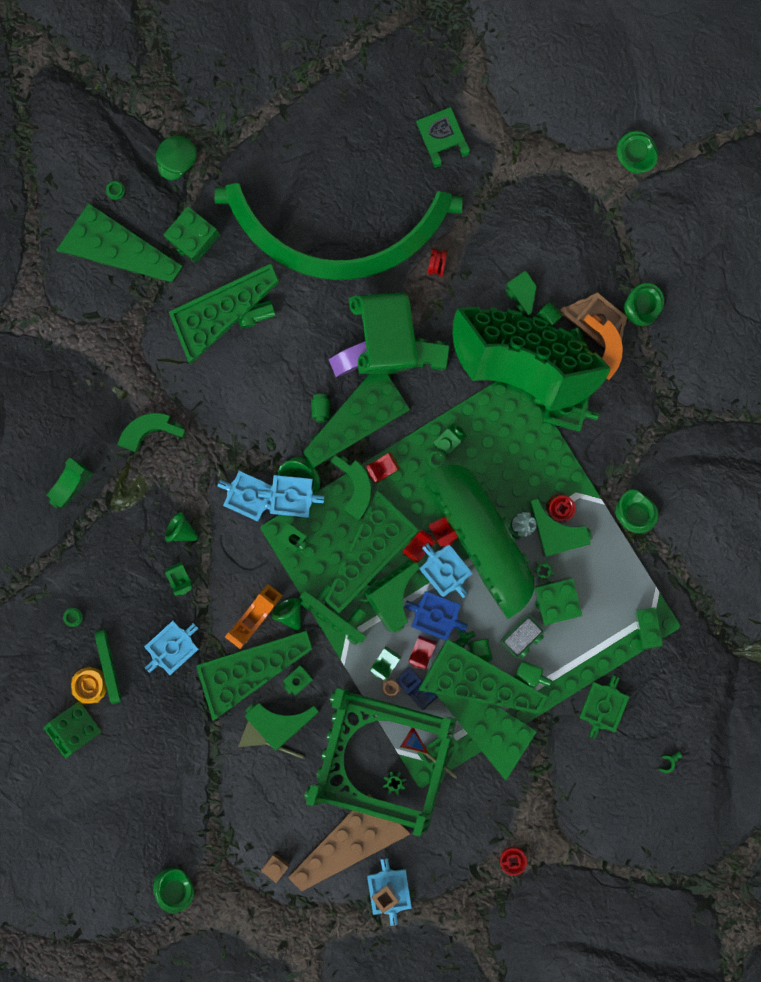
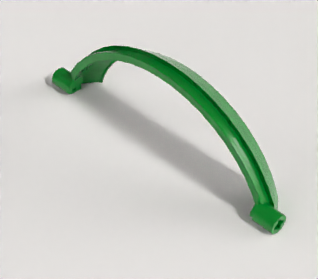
M240 183L229 184L226 187H215V204H229L242 229L263 252L291 270L304 275L329 280L365 278L399 265L422 248L435 233L447 213H462V196H452L450 193L437 191L429 210L422 220L396 244L364 258L327 260L298 252L272 236L254 216L242 193Z

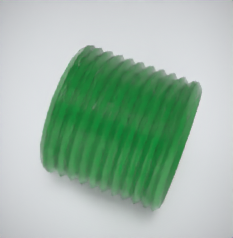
M549 302L536 316L548 321L549 326H553L563 316V313L552 302Z

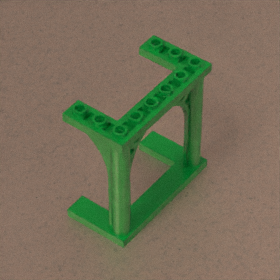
M337 688L336 692H332L330 703H333L332 708L337 709V711L335 710L332 716L333 728L328 731V747L324 748L322 753L323 766L319 767L317 772L318 783L312 784L310 788L306 789L304 799H307L306 805L331 804L414 828L413 835L421 837L428 833L457 719L435 716L358 695L349 689ZM361 711L365 712L364 715L369 714L367 720L363 719ZM350 712H354L358 716L359 723L357 725H352L349 722L348 714ZM375 721H390L438 734V737L442 738L423 812L369 797L360 792L351 783L345 770L344 756L350 738L359 728ZM345 724L350 728L348 734L343 732V730L346 731ZM340 745L343 746L342 751L338 750V747ZM335 763H339V764H340V769H339V771H334V772H332V770H334V769L336 768V765H334V764H335ZM342 775L343 782L338 786H333L331 784L332 777ZM346 785L349 786V792H347L346 790H344V792L340 791Z

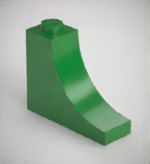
M71 457L65 462L66 466L62 475L46 495L50 498L48 502L55 508L60 507L64 509L94 475L81 462Z
M539 499L529 500L533 517L536 520V528L544 556L547 557L591 545L590 540L593 537L590 528L587 529L585 525L565 526L559 524L545 513Z
M412 560L407 561L363 592L386 630L392 633L401 631L404 625L408 623L403 608L404 591L410 578L420 569L418 564Z
M253 703L245 710L247 712L245 717L269 745L277 751L314 718L319 711L313 706L301 714L283 716L268 711L260 703L257 705Z

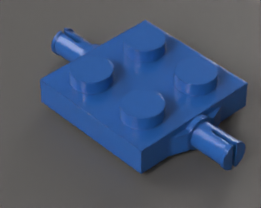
M427 591L424 592L423 598L418 604L407 600L406 604L413 607L405 605L404 608L415 612V618L411 627L443 640L449 638L454 628L466 631V628L460 625L467 627L468 624L458 621L460 604Z

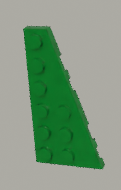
M89 203L57 248V252L67 253L75 257L85 258L170 283L174 282L183 269V266Z
M369 374L303 451L313 468L410 411L388 374Z

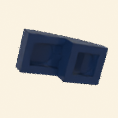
M410 667L396 679L397 683L422 710H425L437 699L434 693L418 690L423 681Z

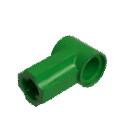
M271 300L251 308L238 320L240 328H248L256 325L257 322L276 317Z

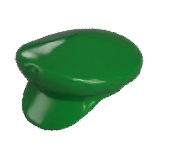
M630 131L618 141L616 148L617 157L620 163L631 173L642 174L648 172L657 164L658 148L652 138L645 132Z
M183 136L166 138L156 152L159 173L162 177L171 181L179 179L189 170L197 157L195 145Z
M648 282L635 286L624 305V313L627 319L638 326L652 324L660 315L664 306L662 291L656 285Z
M299 456L293 457L283 463L278 469L279 476L313 479V495L318 492L320 476L317 469L312 467L308 459Z
M631 489L626 491L616 504V517L631 532L638 534L646 533L657 524V507L638 490Z
M167 868L161 871L154 879V895L158 905L164 911L179 913L191 905L194 897V888L190 878L183 870Z

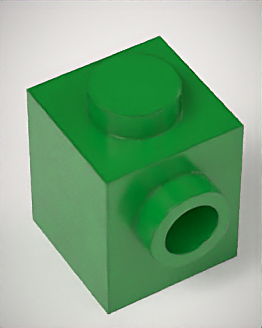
M300 665L283 680L285 683L283 687L290 695L292 693L297 695L313 678Z

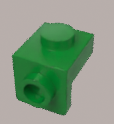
M453 423L441 434L434 444L448 456L467 435L460 426Z
M182 562L164 569L175 596L179 594L184 595L192 589L191 579Z
M385 646L370 668V671L377 678L386 681L402 656Z

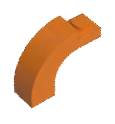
M588 314L583 321L597 331L604 339L605 353L602 359L611 368L606 378L610 380L617 371L622 359V340L616 327L609 320L603 326L601 324L602 320L595 314L590 316Z
M267 584L225 638L241 649L268 617L283 595Z

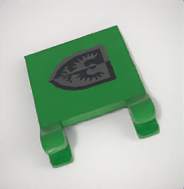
M451 107L416 121L435 168L441 166L438 152L453 146H459L463 157L469 155L470 149Z

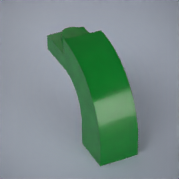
M160 413L146 414L133 420L124 429L117 445L138 453L143 439L151 432L165 431L184 439L187 431L183 429V425L173 422L171 425L172 417Z
M335 455L331 463L345 472L354 484L353 495L343 510L359 521L366 512L371 498V485L368 475L356 460L350 466L348 465L350 461L344 456L340 455L337 457Z

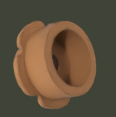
M393 678L384 681L382 684L383 694L391 698L396 697L397 693L401 690V686Z

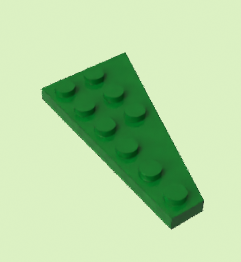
M272 264L264 266L169 311L190 364L280 283Z
M378 490L325 599L338 614L419 531Z
M307 631L196 665L212 720L217 719L312 650Z
M446 639L418 689L420 691L539 714L547 699L546 695Z
M436 694L506 781L537 731L496 705Z

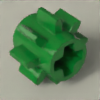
M544 560L543 564L536 561L537 568H531L536 573L533 577L540 578V583L545 578L550 582L549 576L556 574L551 572L554 564L549 566L547 565V560ZM541 566L548 569L546 577L545 575H539Z
M390 771L391 776L389 778L383 777L387 781L383 788H389L388 794L396 791V794L399 795L398 790L400 788L405 789L402 782H405L406 778H400V771L397 775H393V772ZM392 778L400 781L395 788L393 785H389Z

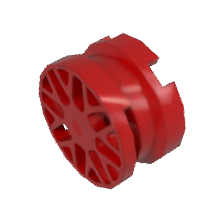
M432 248L428 268L429 275L437 274V276L443 277L447 256L446 250L441 252L436 248ZM443 259L442 267L440 268V262Z
M563 494L553 495L546 504L548 515L558 522L570 520L576 511L574 501Z
M518 847L506 848L500 856L501 868L506 874L511 876L521 874L527 866L525 853Z

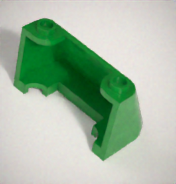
M386 293L350 297L349 305L351 312L354 315H362L367 352L360 354L358 358L359 374H394L415 367L417 364V350L408 295L405 293Z

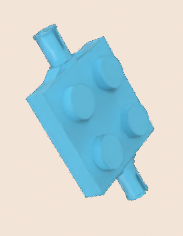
M241 471L238 472L236 479L231 484L220 479L219 482L224 485L218 483L217 487L227 490V498L223 506L258 522L262 513L266 509L270 510V499L258 497V494H266L258 493L259 489L270 490L272 485Z
M274 475L271 489H259L258 493H266L258 494V497L270 499V514L309 518L312 502L324 504V500H317L324 499V495H313V479Z
M429 543L425 544L428 549L425 546L422 549L429 557L419 566L421 572L442 597L454 590H457L462 598L466 597L463 592L466 595L469 592L462 584L466 578L473 574L450 545L443 546L440 550L434 551Z
M172 621L144 646L153 659L145 666V669L151 673L157 666H160L169 675L174 673L199 650L190 637L199 628L192 623L190 627L183 630Z
M383 858L380 859L382 871L367 875L370 897H372L376 891L390 882L401 899L384 914H389L390 926H394L393 918L395 925H398V912L412 909L406 869H390L389 858H385V866ZM371 898L373 915L381 914V910Z

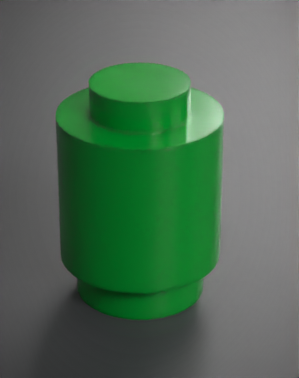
M327 394L313 395V400H311L312 419L316 420V423H325L327 419L331 418L330 399H328Z

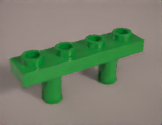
M329 585L324 587L317 598L311 596L306 591L301 594L299 600L304 608L314 610L320 620L330 622L332 624L331 627L338 633L343 632L348 636L347 640L352 644L356 645L358 643L361 645L366 639V636L357 629L366 613L357 608L348 621L327 608L325 599L331 588Z

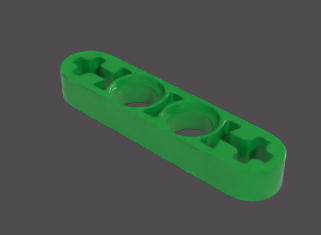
M105 629L95 631V639L111 704L122 702L121 692L108 636Z

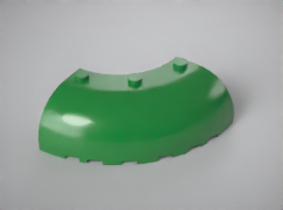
M480 307L457 308L453 321L454 347L462 367L472 381L492 380L511 384L530 393L549 411L576 405L588 398L603 384L611 369L596 352L592 353L586 348L587 344L583 341L581 343L572 338L573 334L562 328L558 330L549 326V322L533 316V319L522 316V312L509 309L507 312L497 310L496 307H490L489 310H480Z
M459 465L443 466L424 475L439 508L455 531L481 580L505 617L509 619L519 613L530 601L535 588L534 577L528 566L530 560L525 552L521 553L508 529L511 527L508 520L500 516L487 495L489 491L484 482L480 483L471 470Z

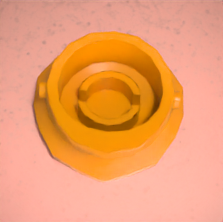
M86 667L76 672L71 682L72 695L82 704L99 702L107 691L103 671L93 667Z

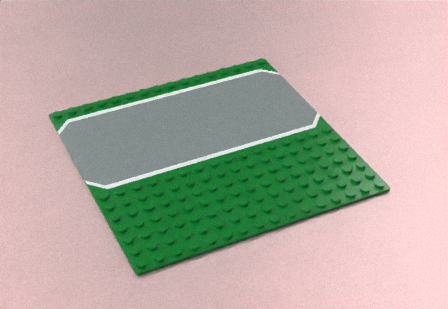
M496 381L361 464L368 475L366 468L368 464L375 462L390 452L392 453L400 469L376 483L368 475L371 485L369 506L378 490L419 530L370 582H373L375 578L379 581L401 565L411 560L402 551L420 530L429 533L435 541L428 525L445 516L439 508L424 475L435 470L428 465V455L434 450L441 451L434 442L453 423L460 426L467 437L446 456L445 466L459 465L466 467L474 473L480 483L484 482L489 491L487 495L494 506L514 512L511 529H513L512 522L517 514L526 512L531 513L530 517H533L529 500L539 499L543 510L548 515L546 504L553 495L563 494L570 497L575 504L576 511L574 516L566 522H556L565 526L585 525L587 529L590 528L593 537L590 540L591 545L546 557L543 553L537 528L531 535L521 536L520 539L514 538L521 553L525 552L530 560V563H528L530 570L531 568H537L536 561L543 564L544 560H547V565L554 564L551 572L556 573L549 576L551 581L567 577L573 578L582 612L581 617L544 625L539 609L536 608L535 601L537 600L535 592H533L528 604L519 613L507 619L481 580L459 538L455 539L450 546L473 573L462 584L469 594L466 595L463 592L466 597L462 598L458 591L454 590L442 597L419 569L408 581L403 596V608L405 605L413 607L406 604L407 600L418 604L422 600L425 591L460 604L458 621L468 624L467 627L460 625L466 628V631H463V633L475 632V637H472L468 642L488 638L493 658L488 663L514 678L522 660L543 668L542 676L551 679L552 683L550 687L539 683L533 688L547 696L539 714L498 706L524 724H527L644 651L641 650L635 618L636 610L656 607L662 639L678 630L680 624L554 424L543 422L545 415L544 406L534 403L535 397L523 389ZM347 474L318 490L315 495H324V499L317 500H324V504L312 502L309 518L278 515L261 526V531L300 594L306 591L311 596L317 598L326 585L332 586L368 511L367 508L362 518L358 521L343 510L354 492L353 481ZM287 522L308 537L306 540L308 544L302 552L298 551L296 553L276 539ZM437 542L432 546L434 551L440 550L443 547H440ZM427 553L417 563L418 566H420L427 560V558L429 557ZM541 566L539 575H545L546 577L548 569ZM534 578L535 585L548 582L546 578L543 579L542 583L539 582L540 578ZM363 588L339 614L327 603V608L348 621L357 608L366 613V616L357 627L358 631L366 636V639L361 645L358 643L354 645L347 640L348 636L346 634L336 632L331 627L332 624L327 620L323 622L316 616L317 613L310 609L362 696L439 717L455 718L437 695V699L425 710H422L402 687L396 697L385 696L382 692L384 680L377 678L370 671L385 646H387L402 657L386 680L390 678L397 679L409 667L422 681L424 680L446 640L411 627L415 618L414 611L404 608L408 623L404 625L401 631L392 633L386 630L370 602L359 600L367 599L363 592L368 590V588ZM526 615H530L545 631L542 634L544 638L538 644L533 643L528 647L530 651L526 656L516 658L500 641ZM454 628L448 640L452 642L457 641L460 635L456 631L460 629ZM419 635L437 642L426 669L416 668L408 662ZM467 643L464 649L470 652L469 643ZM378 721L418 787L424 788L430 784L433 774L419 757L418 752L400 748L411 727L390 721ZM456 721L453 737L460 747L448 768L450 770L482 752L458 721ZM415 728L425 747L439 736L438 734Z

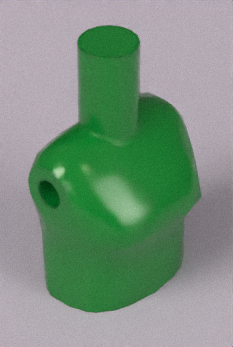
M488 638L468 642L471 653L486 662L492 661Z
M522 660L515 676L516 679L533 688L539 683L550 687L552 683L551 679L542 676L543 668Z

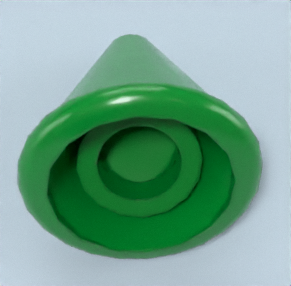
M177 513L167 526L165 540L167 542L196 541L198 535L186 519L184 513Z
M290 598L278 604L272 611V619L294 630H300V600L298 598Z

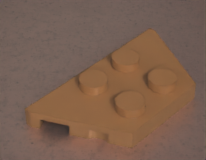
M599 293L561 308L560 311L567 319L602 348L605 349V342L602 336L583 321L588 314L590 316L593 314L598 316L602 320L601 324L603 326L609 320L616 327L622 340L627 317Z

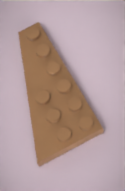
M370 793L367 794V796L374 798ZM351 811L288 878L301 891H304L405 838L411 833L401 824Z

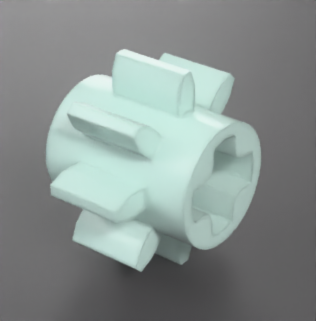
M522 512V514H517L513 519L512 527L514 531H518V536L531 535L535 531L536 520L530 517L531 513Z

